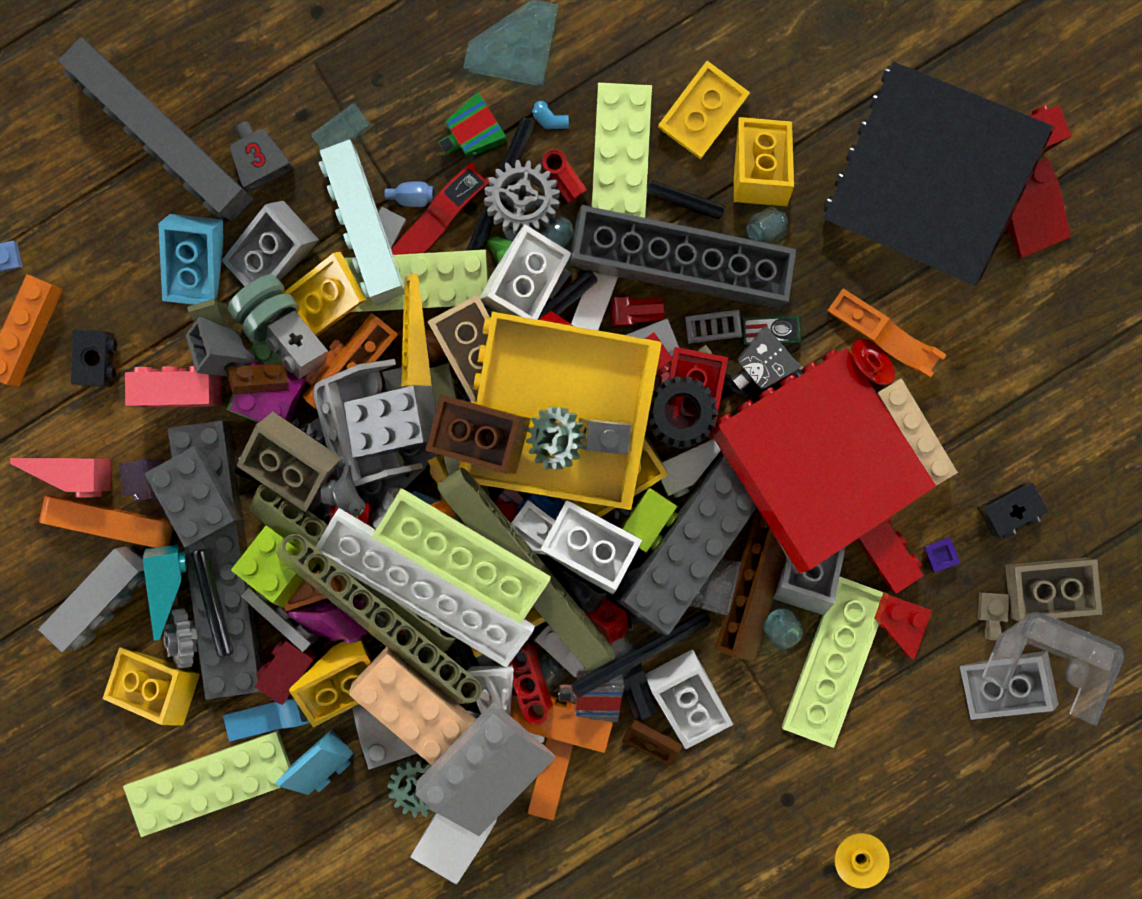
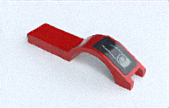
M470 163L439 192L425 213L391 248L393 255L427 253L448 230L454 218L466 204L479 193H482L485 187L489 186V177L484 179L474 170L476 166Z

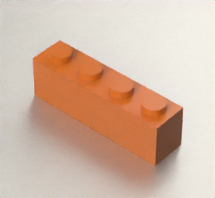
M26 275L0 332L1 383L10 386H20L63 291L62 288L40 278Z
M371 313L304 393V399L317 409L313 394L314 386L317 382L358 364L376 362L398 334Z
M515 688L512 690L510 716L529 733L605 753L613 724V717L609 715L575 714L576 712L609 713L608 711L576 710L577 702L567 701L566 704L556 702L557 698L550 695L553 703L552 714L544 723L534 726L525 720ZM533 705V711L537 715H544V710L540 705Z

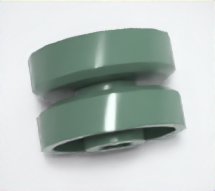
M266 275L254 280L240 290L227 307V311L233 320L238 324H243L242 331L251 342L257 343L266 340L267 328L270 324L293 311H296V313L299 311L298 303L291 294L284 293V285L275 275Z

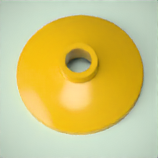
M865 833L854 834L844 839L837 848L835 854L836 870L841 879L852 887H873L883 880L889 869L890 859L888 851L884 844L875 836ZM864 854V860L862 862H857V855Z

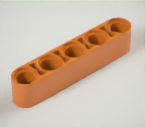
M51 495L44 496L39 522L43 524L154 548L170 546L174 529L169 520Z

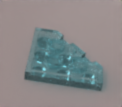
M530 0L470 40L464 63V71L543 86L559 4Z

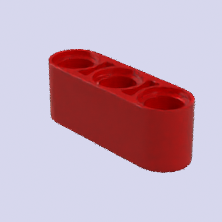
M524 643L519 651L526 655L527 662H519L515 655L508 666H513L514 669L513 685L523 716L529 724L535 726L544 723L552 714L553 703L537 653L532 645ZM525 678H530L534 681L535 689L526 687ZM533 705H540L544 710V715H537L533 711Z

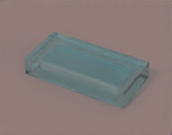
M352 103L313 132L311 136L323 150L349 139L352 141L371 127V125L357 106Z

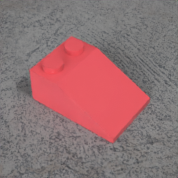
M10 458V464L65 492H76V497H101L102 491H111V459Z

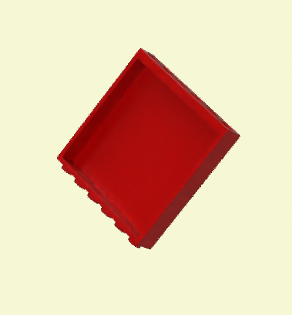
M848 348L839 353L836 349L821 357L824 362L819 365L815 361L801 369L803 373L801 376L796 378L792 374L781 381L782 387L775 391L771 387L758 395L761 399L753 404L749 400L737 408L739 413L731 417L728 413L716 420L717 427L710 431L713 439L799 574L811 570L936 487V484L876 391L856 365Z

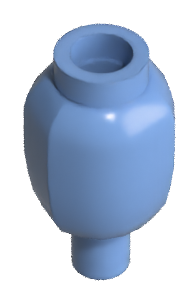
M404 182L398 185L396 189H385L386 200H396L399 204L407 207H425L435 198L434 186H429L425 182Z

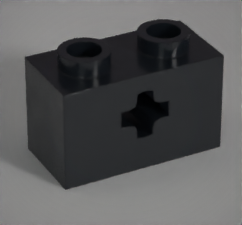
M1024 482L977 507L992 536H1002L1003 539L1018 532L1017 528L1024 524L1030 526L1042 520L1041 515L1048 512L1033 482ZM1012 507H1017L1018 509L1014 512L1015 517L1009 514L1013 511Z

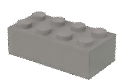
M132 545L115 548L38 630L61 652L70 649L75 651L81 645L83 647L87 646L96 636L93 632L99 626H106L113 619L114 615L112 612L118 606L122 608L131 600L133 595L130 593L137 586L141 588L146 584L143 556Z

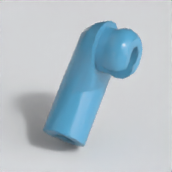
M538 101L534 104L533 116L543 128L569 129L568 115H554L547 107L548 104L544 101Z

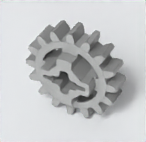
M183 608L170 610L168 615L169 621L164 626L163 638L168 657L173 656V663H175L178 669L192 667V657L197 652L198 639L196 629L193 626V620L188 621V614L185 613Z

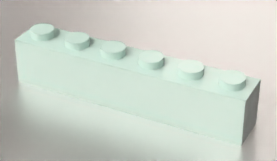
M349 139L320 150L323 161L319 162V166L324 177H329L331 184L327 186L332 201L337 200L339 209H336L335 212L340 224H345L347 233L343 235L349 249L353 248L356 257L352 258L355 270L358 274L362 273L364 282H361L360 285L366 298L370 297L375 305L404 295V285L356 148Z

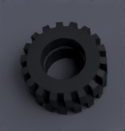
M674 377L671 380L664 381L653 391L647 423L650 433L655 435V439L658 442L661 441L668 447L672 446L676 447V449L694 446L711 433L710 431L716 424L715 417L718 415V409H715L717 402L715 397L712 398L710 395L711 390L708 387H703L701 381H693L692 377ZM684 397L694 404L697 418L691 427L678 429L667 421L665 407L671 399Z

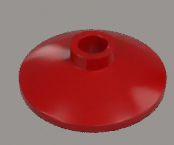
M867 339L856 340L852 345L851 351L853 359L862 373L880 385H889L893 382L895 370L887 354L875 343Z

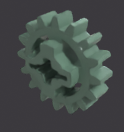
M548 407V410H540V417H532L531 419L534 428H528V432L532 434V437L526 439V443L533 446L528 451L529 454H536L534 462L543 463V468L562 470L564 467L573 466L572 460L580 459V455L577 452L578 449H585V446L580 443V439L585 438L586 434L579 432L583 423L575 422L577 414L569 413L568 408Z
M420 757L417 763H414L412 758L408 759L406 765L402 762L399 763L397 770H394L390 776L393 780H390L388 783V788L393 789L389 794V798L397 799L394 807L403 806L402 814L405 815L410 810L414 818H416L418 812L427 817L429 809L435 813L432 808L415 795L416 786L414 785H417L420 777L432 766L430 763L423 764V757ZM407 774L406 781L401 785L402 778Z

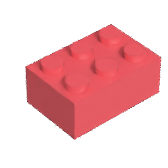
M166 366L162 367V372H159V369H151V367H134V372H125V406L140 408L222 406V376L197 373L195 366H189V371H186V368Z

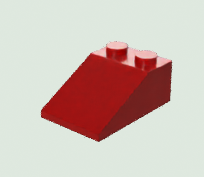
M1048 157L1038 162L1007 226L1020 259L1071 237L1059 182Z
M674 347L668 380L680 376V378L692 377L693 381H701L703 387H708L711 390L710 395L712 398L715 397L717 402L715 409L719 410L729 357ZM684 397L671 399L665 407V417L675 428L686 429L691 427L696 421V408L690 400ZM709 434L704 439L711 440L713 437L711 434Z

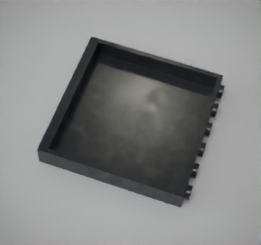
M893 61L892 66H887L882 75L881 82L884 84L880 93H875L870 102L869 108L872 111L868 119H864L859 127V140L856 146H851L847 154L846 160L849 161L845 171L839 173L835 181V186L837 187L833 197L830 196L825 203L823 211L826 214L823 219L969 284L979 285L1055 127Z

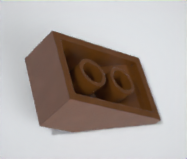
M440 395L426 451L501 473L516 474L531 418Z

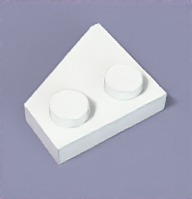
M472 666L467 670L469 674L478 680L482 688L481 695L476 700L481 714L495 702L510 715L513 666H507V668L504 666Z

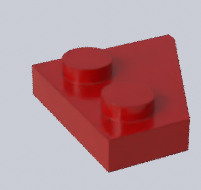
M883 593L874 619L882 628L886 629L888 636L902 648L905 656L915 659L932 610Z

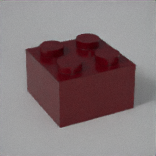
M286 637L272 651L271 654L274 656V659L270 660L267 664L265 663L257 673L256 678L259 681L254 687L280 705H283L292 697L289 688L316 663L323 652L313 645L302 652Z

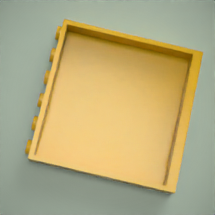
M492 312L491 317L485 316L483 334H488L486 346L480 345L478 362H483L481 374H475L473 390H477L478 395L476 402L471 401L472 403L531 419L532 417H540V410H548V407L568 408L569 413H576L575 422H579V418L633 423L631 448L628 454L578 449L577 452L580 455V459L572 460L573 466L564 467L562 470L543 468V463L534 462L537 455L529 454L528 452L533 446L526 443V439L532 437V434L527 431L516 474H505L460 461L459 469L461 467L465 468L479 485L631 510L662 342ZM530 420L529 428H534L532 420Z

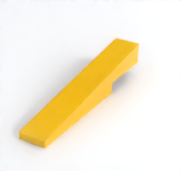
M415 273L405 276L401 387L412 385L432 386L419 277Z

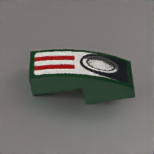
M801 316L743 318L745 346H748L765 326L771 330L781 344L802 343Z

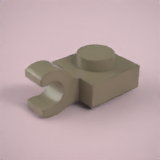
M979 592L978 619L986 620L985 639L1001 641L1000 621L1008 622V594Z

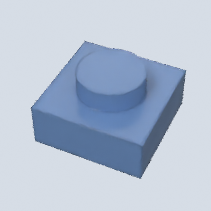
M16 241L0 243V273L22 269L18 243Z

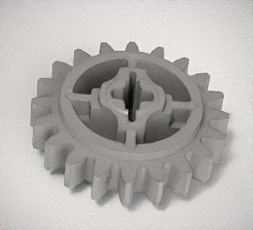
M516 160L515 168H511L508 163H505V172L496 169L497 179L489 177L488 180L491 187H485V195L488 197L484 198L485 205L490 206L487 209L488 216L495 215L494 224L497 225L503 222L504 232L510 226L513 227L514 235H517L523 225L532 227L537 232H539V223L548 227L549 220L547 217L555 218L556 212L554 209L559 208V201L556 199L560 195V191L554 189L557 181H548L550 171L541 174L540 164L535 169H531V162L529 160L525 167H521L520 161ZM519 181L515 185H509L512 182ZM530 182L541 190L543 196L538 195V191L531 187ZM521 195L526 196V197H524V200H518V199L520 198ZM500 200H505L506 204L513 208L514 213L505 209ZM537 207H540L536 212L525 215L528 211L536 210Z

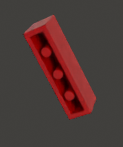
M889 517L856 539V541L888 589L897 594L924 575L920 571V568H922L920 561L914 554L910 555L904 547L907 545L906 540L899 531L894 532L890 526L892 520Z

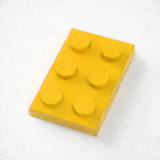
M706 61L659 123L658 128L701 160L747 99L750 92L709 61Z
M341 252L330 255L284 291V293L291 294L298 303L299 311L297 314L316 337L367 300Z

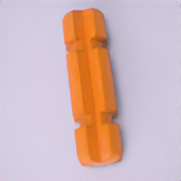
M337 339L329 346L330 350L327 352L325 363L304 377L308 384L312 385L344 347L342 342Z

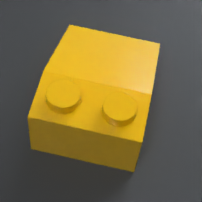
M738 118L733 180L734 202L788 206L794 188L792 122Z
M362 639L353 643H345L343 641L333 646L289 688L290 694L312 727L359 704L349 695L351 685L374 660Z
M119 647L103 699L160 725L183 726L200 673L188 668L178 669L175 663Z

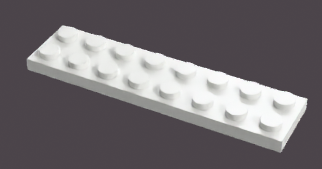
M338 508L316 545L318 550L348 574L507 668L532 634L535 625L525 619L521 624L515 622L372 538L375 529Z

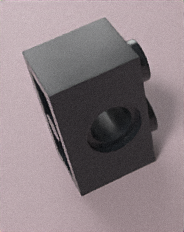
M73 330L72 385L112 387V381L116 379V367L113 365V357L117 353L118 348L114 333ZM95 352H98L100 361L94 366L91 362V357Z

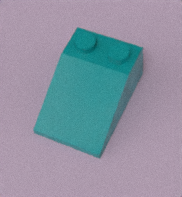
M179 545L145 549L143 555L154 641L160 640L181 583L182 573L186 572L185 551L180 552Z

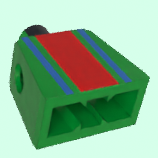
M478 92L446 120L451 134L440 140L439 144L447 156L461 148L465 156L471 158L505 144L507 138Z

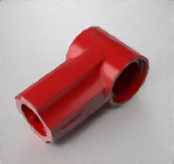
M552 149L544 154L542 170L543 172L550 171V179L557 181L556 188L568 204L587 191L584 184L567 162L563 152ZM550 158H558L562 166L557 170H552L547 166L546 162Z
M620 297L610 299L611 326L626 327L634 326L636 323L660 322L664 320L663 297L647 299Z

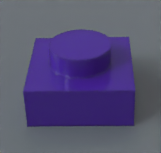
M950 537L923 546L930 568L934 573L960 563Z

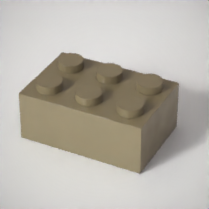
M271 412L256 424L237 466L304 512H307L321 498L322 484L330 482L342 458L276 413Z
M1084 557L1005 565L1011 619L1024 622L1102 615L1097 559Z

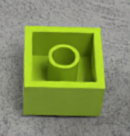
M648 487L644 490L620 526V529L641 539L642 542L639 548L647 553L649 548L654 550L663 536L659 533L665 525L670 527L677 517L678 513L675 512L677 506Z
M266 525L231 571L273 604L283 608L304 582V579L278 558L276 547L284 538ZM290 542L286 543V551L290 555L296 556L298 548ZM309 561L308 568L310 571L317 565L315 561Z

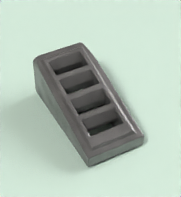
M741 310L685 317L688 344L743 337ZM728 317H733L734 332L731 333ZM718 318H722L723 334H719ZM711 319L712 335H708L706 320ZM695 321H700L702 335L700 337H697Z

